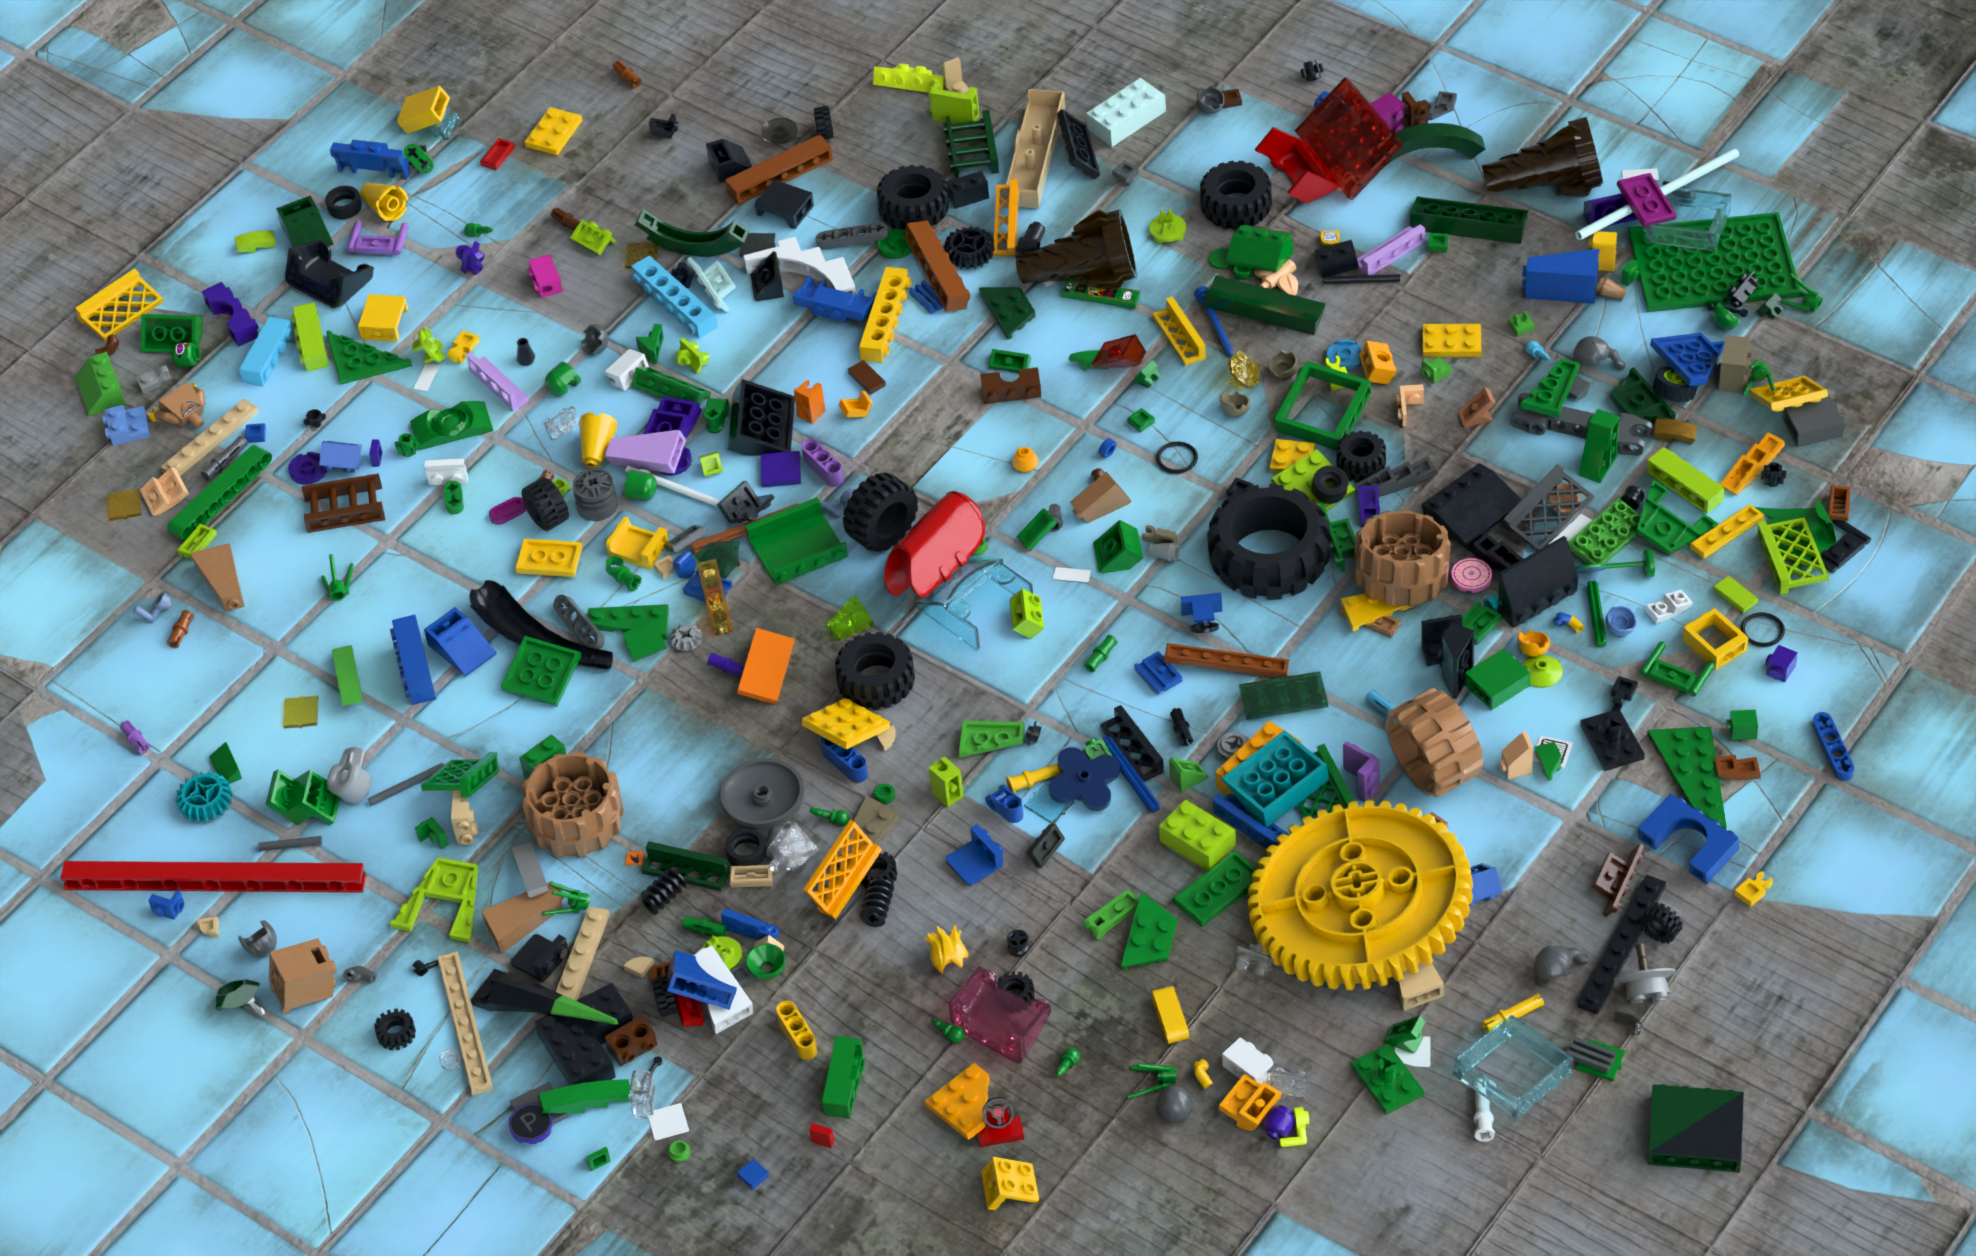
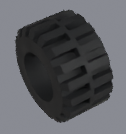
M1359 430L1356 433L1353 431L1350 432V435H1344L1343 439L1341 438L1338 441L1336 447L1337 467L1346 473L1349 481L1355 480L1356 483L1384 469L1386 466V445L1384 440L1378 438L1377 434H1371L1370 431L1363 432V430Z
M542 477L522 489V499L527 512L533 521L544 531H549L569 519L568 507L564 497L556 485L548 478Z

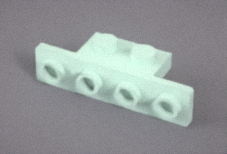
M689 257L687 259L691 264L689 267L695 271V275H698L696 279L703 287L706 286L704 290L708 296L714 298L712 300L713 304L718 309L722 308L728 312L729 308L723 301V298L735 289L736 285L723 266L716 261L707 270L703 271L699 264Z

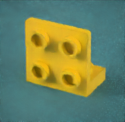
M992 1157L982 1169L981 1177L987 1209L996 1210L1006 1198L1032 1203L1039 1201L1033 1165L1031 1163Z

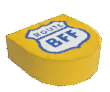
M1321 231V245L1323 247L1340 243V231Z

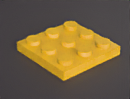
M1805 375L1774 383L1775 391H1771L1769 384L1749 389L1750 397L1774 412L1782 411L1785 407L1789 406L1799 407L1805 402H1819L1821 398L1828 397L1826 388Z
M845 698L802 718V726L840 747L848 749L890 728V721Z

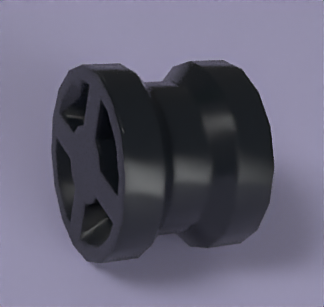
M1631 485L1626 488L1625 494L1620 499L1635 511L1640 506V502L1643 501L1645 494L1639 487Z
M1013 930L1008 934L1009 953L1014 957L1026 955L1029 951L1027 933L1023 930Z

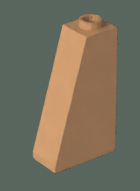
M230 543L192 552L191 556L195 569L225 612L245 607Z
M548 882L549 891L529 898L527 892H524L482 910L484 922L500 953L508 950L554 916L542 915L543 911L563 909L561 900L564 897L552 894V891L562 892L560 889L550 886Z

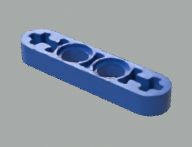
M1819 712L1813 717L1812 726L1835 777L1841 781H1848L1853 777L1854 764L1832 717L1828 713ZM1833 736L1835 740L1827 741L1824 737ZM1837 751L1842 753V756L1834 757L1831 753Z

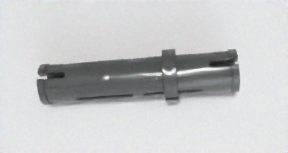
M242 436L238 437L218 457H214L211 460V463L201 471V476L205 480L210 481L219 471H223L225 465L248 445L247 440Z

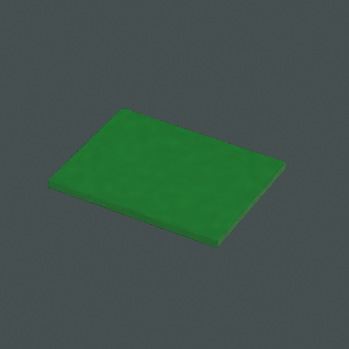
M1779 212L1656 224L1647 227H1628V236L1634 260L1638 261V277L1647 312L1705 307L1709 303L1714 305L1718 303L1720 305L1731 304L1730 300L1723 302L1728 296L1726 292L1732 286L1737 285V279L1743 273L1748 274L1753 270L1755 272L1752 277H1756L1759 282L1751 295L1744 291L1748 296L1745 302L1768 300L1775 293L1781 299L1801 297L1799 284L1789 276L1792 273L1797 277Z

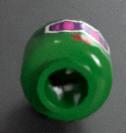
M192 342L176 344L171 352V359L179 368L195 366L201 358L199 347L195 346Z

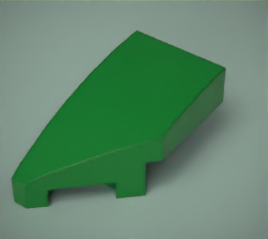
M1105 350L1072 353L1068 358L1071 362L1079 363L1083 371H1087L1088 367L1108 370L1110 366L1107 351Z
M1555 742L1534 747L1535 755L1542 764V772L1548 781L1552 780L1555 771L1561 769L1560 761L1562 757Z

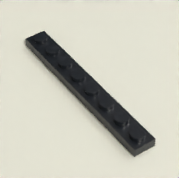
M1646 874L1578 1001V1008L1597 1015L1599 1014L1615 984L1614 978L1619 976L1644 929L1640 925L1642 923L1640 922L1641 916L1652 903H1658L1666 888V881Z

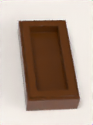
M864 360L848 368V374L870 395L886 386L885 380Z

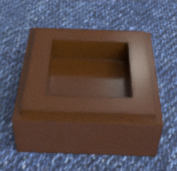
M1239 89L1221 91L1225 99L1224 108L1242 105Z

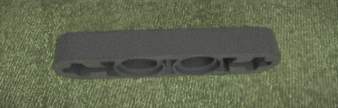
M878 222L823 231L816 235V242L820 249H830L880 241L887 238L889 233L886 224Z
M558 595L553 603L555 611L585 646L601 649L605 642L603 634L572 598L566 595ZM576 611V618L574 621H571V615ZM584 624H587V629H586V631H585L584 633H582V632H581L582 626H583Z

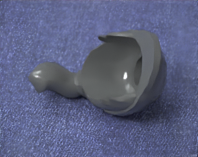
M1588 336L1581 339L1574 349L1573 362H1586L1592 366L1594 364L1597 366L1596 360L1611 358L1616 368L1620 370L1625 369L1626 362L1621 360L1618 352L1615 349H1611L1604 340L1596 336Z
M1550 945L1543 948L1536 956L1534 962L1536 985L1540 988H1546L1557 977H1566L1567 973L1568 975L1570 974L1567 969L1572 966L1573 959L1579 964L1584 965L1589 962L1588 955L1581 954L1576 948L1569 949L1560 945Z

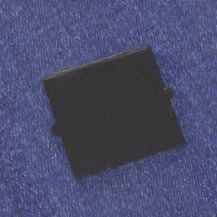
M748 233L745 242L740 246L739 256L743 257V255L776 247L775 233Z

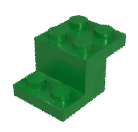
M277 769L273 772L265 805L297 825L315 816L330 826L335 823L340 798L328 790L327 780L312 770H308L294 779L280 769Z

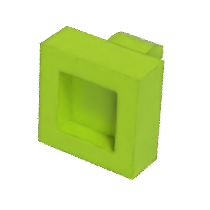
M717 451L699 456L704 476L723 471Z

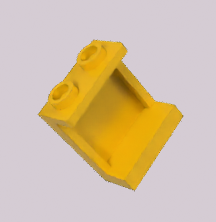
M369 294L358 324L361 340L398 342L399 333L397 328L402 313L408 310L405 296Z
M624 516L622 521L616 525L615 531L606 540L608 556H617L625 562L650 570L653 563L656 562L665 549L663 545L669 541L667 529L659 527L656 533L631 525L629 517Z

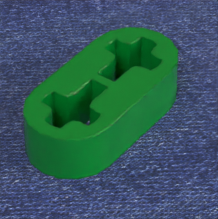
M409 144L404 148V156L419 171L428 173L434 169V160L418 145ZM409 148H411V149L416 148L415 153H416L419 157L417 158V157L414 156V155L409 156V153H410ZM420 159H422L423 161H429L430 163L428 165L430 166V168L423 169V163L420 161Z
M450 481L444 485L445 505L447 512L450 514H459L464 509L462 488L457 481Z

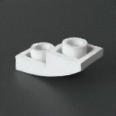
M1682 590L1665 594L1661 601L1647 604L1644 611L1657 624L1687 610L1692 606L1693 602Z

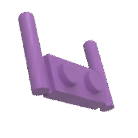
M360 221L355 222L347 246L348 253L356 251L357 254L392 255L394 253L395 255H400L408 230L407 223L401 224L398 237L395 239L394 236L359 235L362 223Z

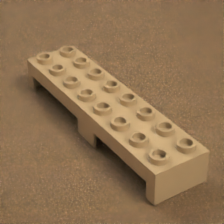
M1028 89V104L1020 133L1018 129L1014 141L1015 152L1006 185H1010V179H1018V207L1040 208L1060 131L1057 113L1061 109L1065 110V94L1061 91ZM1001 190L1002 198L1006 200L1009 197L1010 190Z

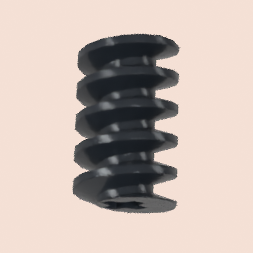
M667 869L664 874L653 881L652 885H649L646 890L641 892V900L652 914L657 915L658 909H664L663 903L669 904V897L675 899V892L680 894L682 892L680 886L686 888L687 884L678 872L673 869Z
M873 879L868 883L860 911V918L865 924L871 927H881L885 924L893 896L892 892L895 889L892 882L885 879Z

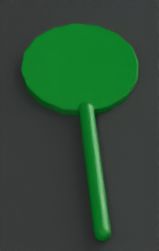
M1218 248L1212 251L1209 255V263L1218 269L1232 267V264H1226L1229 249Z

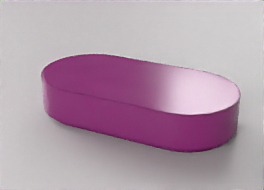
M513 497L493 507L489 511L490 521L493 524L501 525L522 515L526 511L523 499L521 497Z

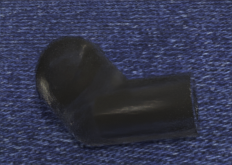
M1615 1012L1614 1023L1629 1025L1630 1034L1639 1035L1641 1033L1642 1023L1635 1016Z

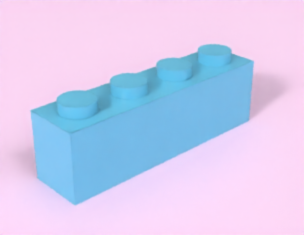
M275 317L267 319L239 368L243 383L264 386L267 379L270 378L271 372L277 366L281 354L285 352L289 340L293 338L294 330L291 327L290 320Z

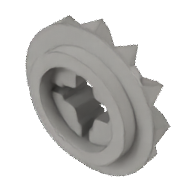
M688 623L683 627L679 625L678 629H673L670 635L671 645L681 651L692 650L699 646L702 641L701 630L697 629L696 625L690 626ZM689 634V636H690V637L682 638V635L686 636V635Z
M1239 732L1226 733L1218 740L1217 750H1219L1220 756H1225L1228 760L1249 738ZM1237 743L1238 748H1234L1231 750V747H1233Z

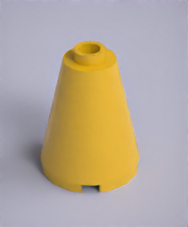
M368 182L360 190L362 199L385 221L398 220L407 209L405 206L406 201H408L407 193L399 186Z
M589 412L580 417L582 463L588 468L593 469L601 465L605 457V449L617 431V421L604 413L596 416L593 415L594 412Z

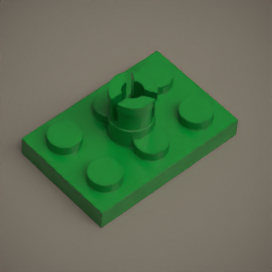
M1389 1043L1351 1062L1352 1070L1386 1115L1424 1096L1423 1088Z

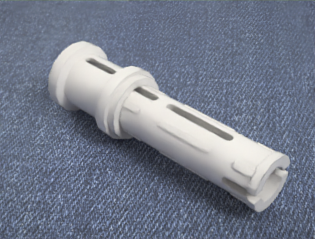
M1479 1077L1474 1080L1476 1113L1473 1120L1476 1124L1475 1138L1478 1141L1487 1142L1495 1137V1131L1492 1129L1494 1116L1490 1112L1488 1080Z

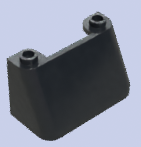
M321 240L290 248L288 250L285 271L286 282L291 287L332 308L344 305L373 277L374 267L368 264H360L357 270L353 272L332 261L330 246Z

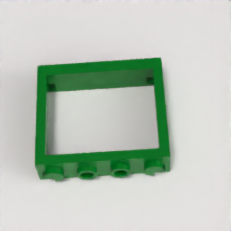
M1306 361L1304 366L1299 368L1295 382L1291 383L1287 397L1285 396L1282 399L1279 412L1276 411L1274 414L1275 430L1336 450L1338 441L1341 438L1343 439L1344 435L1350 434L1372 393L1371 381ZM1309 376L1357 391L1335 433L1287 418Z

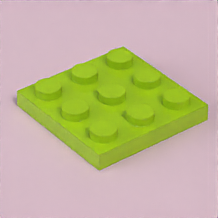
M1316 449L1272 477L1271 483L1283 485L1285 490L1292 491L1295 488L1306 493L1309 501L1314 499L1319 506L1321 501L1314 496L1311 488L1314 474L1324 466L1333 465ZM1325 482L1326 487H1335V484L1333 482ZM1350 483L1347 493L1341 501L1333 504L1323 503L1326 512L1355 493V489Z

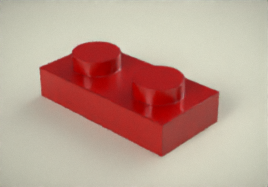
M673 993L682 1026H703L705 1019L699 1000Z

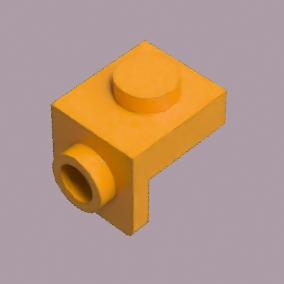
M861 391L858 399H841L839 407L845 416L850 418L867 417L872 406V400L866 391Z

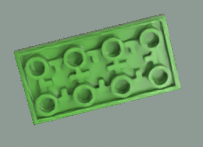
M1618 498L1568 541L1570 551L1587 565L1606 564L1638 536L1635 531L1641 515Z

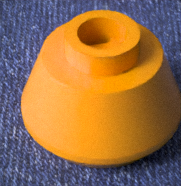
M1029 447L1017 449L1012 458V466L1020 472H1030L1038 465V457Z

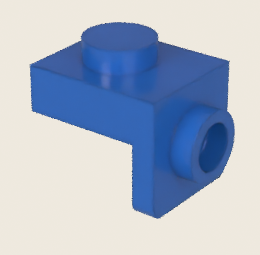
M179 891L174 893L171 900L154 894L148 900L152 913L159 917L164 916L175 920L184 908V900Z

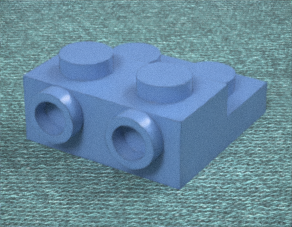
M124 405L105 409V414L102 415L104 426H108V428H104L107 439H111L113 446L151 437L144 406L125 410Z

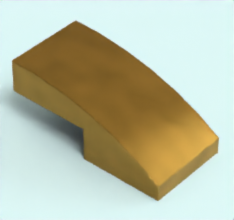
M1656 419L1652 436L1668 442L1676 438L1693 444L1696 439L1697 425L1680 420Z

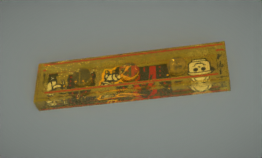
M712 559L698 562L697 568L713 635L734 632L717 560Z

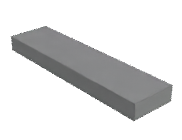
M532 842L512 847L511 849L528 897L531 898L548 892L549 889Z

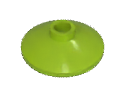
M1549 655L1529 657L1522 664V666L1527 667L1530 671V685L1534 687L1546 688L1553 686L1562 677L1561 664Z

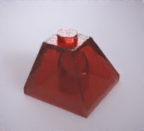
M1133 334L1104 342L1091 365L1093 368L1137 366L1142 362L1146 350L1137 335Z

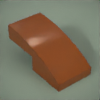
M1736 755L1714 758L1718 777L1735 780L1761 779L1757 757L1737 760Z

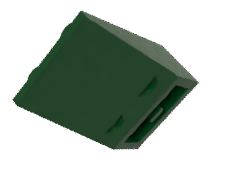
M311 196L276 208L280 225L293 247L316 240H321L329 246L334 245Z

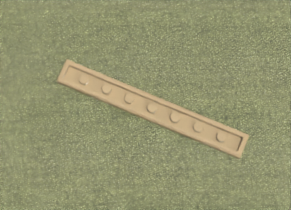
M458 951L437 956L472 1096L492 1091L493 1086Z

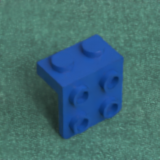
M978 824L970 828L972 841L946 856V863L969 886L1003 866L1002 847L999 843H995L988 831L982 830Z

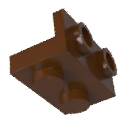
M1409 91L1402 93L1404 126L1408 128L1415 125L1428 124V101L1425 99L1416 102Z

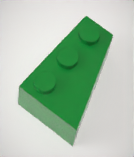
M1597 409L1595 414L1589 417L1579 476L1598 483L1602 482L1617 458L1620 416Z

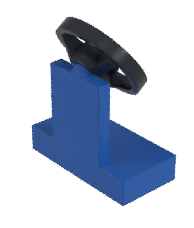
M1221 593L1181 597L1182 616L1193 615L1194 623H1197L1191 626V632L1209 633L1219 630V624L1210 621H1215V612H1222Z

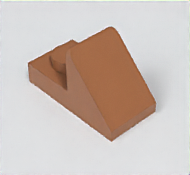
M1484 387L1458 412L1463 426L1470 427L1492 421L1488 410L1496 402L1490 389Z

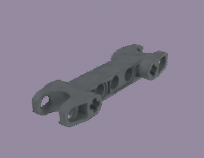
M1521 393L1519 395V407H1521V402L1523 401V399H1527L1529 397V393ZM1564 406L1559 418L1529 410L1527 412L1515 411L1510 416V424L1515 428L1535 435H1543L1546 430L1586 439L1588 419L1595 413ZM1618 413L1617 416H1620L1617 454L1642 455L1645 443L1634 436H1650L1652 424L1636 415ZM1515 418L1524 420L1525 422H1518ZM1642 425L1646 427V430L1638 428L1637 426ZM1630 445H1636L1639 449H1634Z

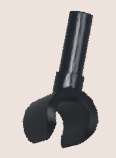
M417 960L413 963V967L416 968L413 971L422 977L429 969L439 965L438 960L426 964Z

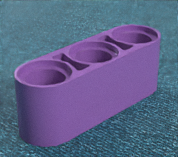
M805 440L802 443L804 462L828 485L833 487L841 485L844 481L841 463L817 440Z

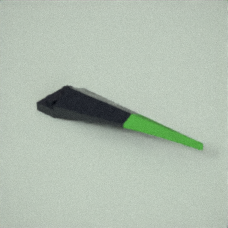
M493 969L471 999L473 1006L488 1011L543 1013L618 1024L616 1018L515 973H506L497 969Z

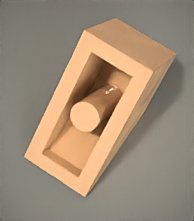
M1526 731L1518 735L1501 751L1499 767L1501 772H1505L1508 779L1532 774L1533 745Z

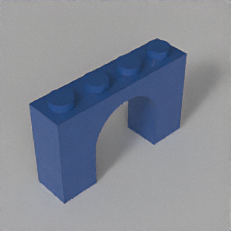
M1670 793L1638 827L1639 839L1654 850H1657L1677 830L1688 828L1699 831L1706 838V843L1690 860L1689 871L1690 874L1708 884L1739 850V838L1733 831H1727L1722 828L1716 820H1710L1704 816L1698 808L1689 806L1683 798L1676 797Z

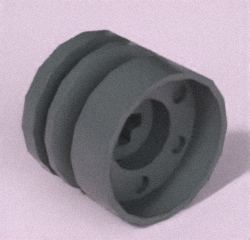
M594 468L585 470L575 477L573 492L577 511L581 517L589 521H601L611 517L616 512L618 507L613 477L609 472Z

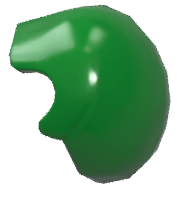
M1720 303L1712 310V319L1721 329L1731 330L1741 321L1728 309L1720 305Z

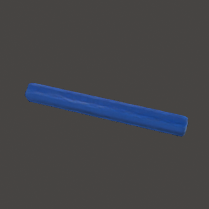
M1107 736L1103 738L1111 755L1118 760L1120 771L1151 813L1160 809L1159 802L1112 737Z

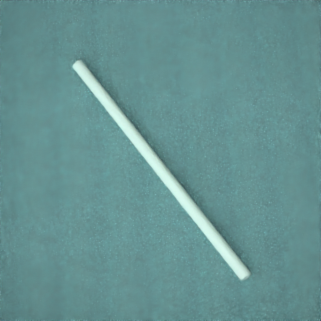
M1732 149L1660 187L1664 195H1667L1739 157V152L1737 149ZM1626 205L1576 231L1575 237L1578 240H1582L1633 213L1629 205Z

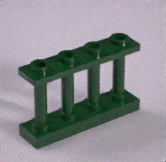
M989 110L982 111L983 118L972 122L951 124L950 116H946L947 123H943L944 134H948L945 136L946 146H950V148H947L948 158L952 159L949 161L950 171H954L955 178L959 177L958 169L983 165L991 166L992 174L999 173L998 157ZM975 128L984 129V131H981L982 133L961 136H953L952 131ZM979 140L986 142L981 146L955 149L954 146L957 143ZM984 152L989 154L986 158L957 161L956 156Z

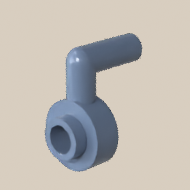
M849 487L842 493L840 504L837 508L825 501L821 503V508L837 518L840 517L844 512V508L847 507L846 503L848 498L850 499L853 495L854 489Z
M164 591L161 592L154 601L151 613L138 605L134 607L133 612L148 622L153 623L160 612L168 610L172 603L170 600L171 596Z

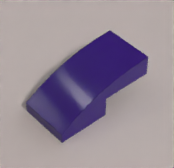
M1378 485L1358 486L1360 526L1368 518H1373V515H1380Z

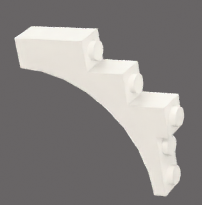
M796 237L778 241V247L743 255L747 274L752 273L775 251L780 271L794 272L807 277L811 276L812 279L819 283L822 280H826L828 288L854 294V299L856 297V288L844 257L825 261L820 247L801 251Z

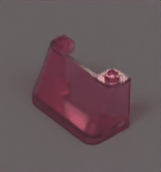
M979 966L948 1001L950 1021L955 1026L962 1027L967 1037L1020 1064L1027 1057L1049 1018L1051 1005L1044 999H1034L1031 1004L999 987L994 972Z

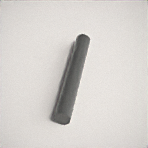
M322 837L259 842L258 847L259 851L319 845L322 844Z

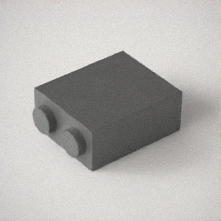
M1830 396L1821 398L1819 402H1805L1799 407L1789 406L1784 408L1783 421L1797 447L1843 437V429L1846 427L1845 419L1838 413L1837 404L1833 403Z

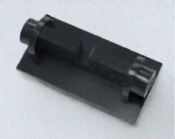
M1753 270L1748 274L1743 273L1737 279V285L1732 286L1726 292L1728 296L1723 302L1730 300L1734 308L1741 307L1748 298L1744 291L1751 295L1758 286V279L1752 277L1755 271Z

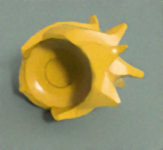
M954 925L951 934L947 935L942 928L940 929L937 926V934L928 933V937L924 938L930 945L931 963L941 974L944 973L943 969L950 963H954L959 968H962L963 959L968 958V951L960 939L961 930L957 932L956 925Z

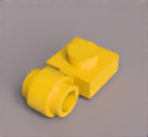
M462 330L453 342L454 348H450L447 357L450 361L457 364L463 363L466 359V352L470 353L479 343V336Z

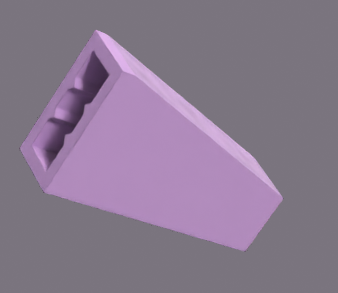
M680 430L612 438L605 449V457L611 465L623 467L630 465L638 469L643 468L674 474L686 439Z

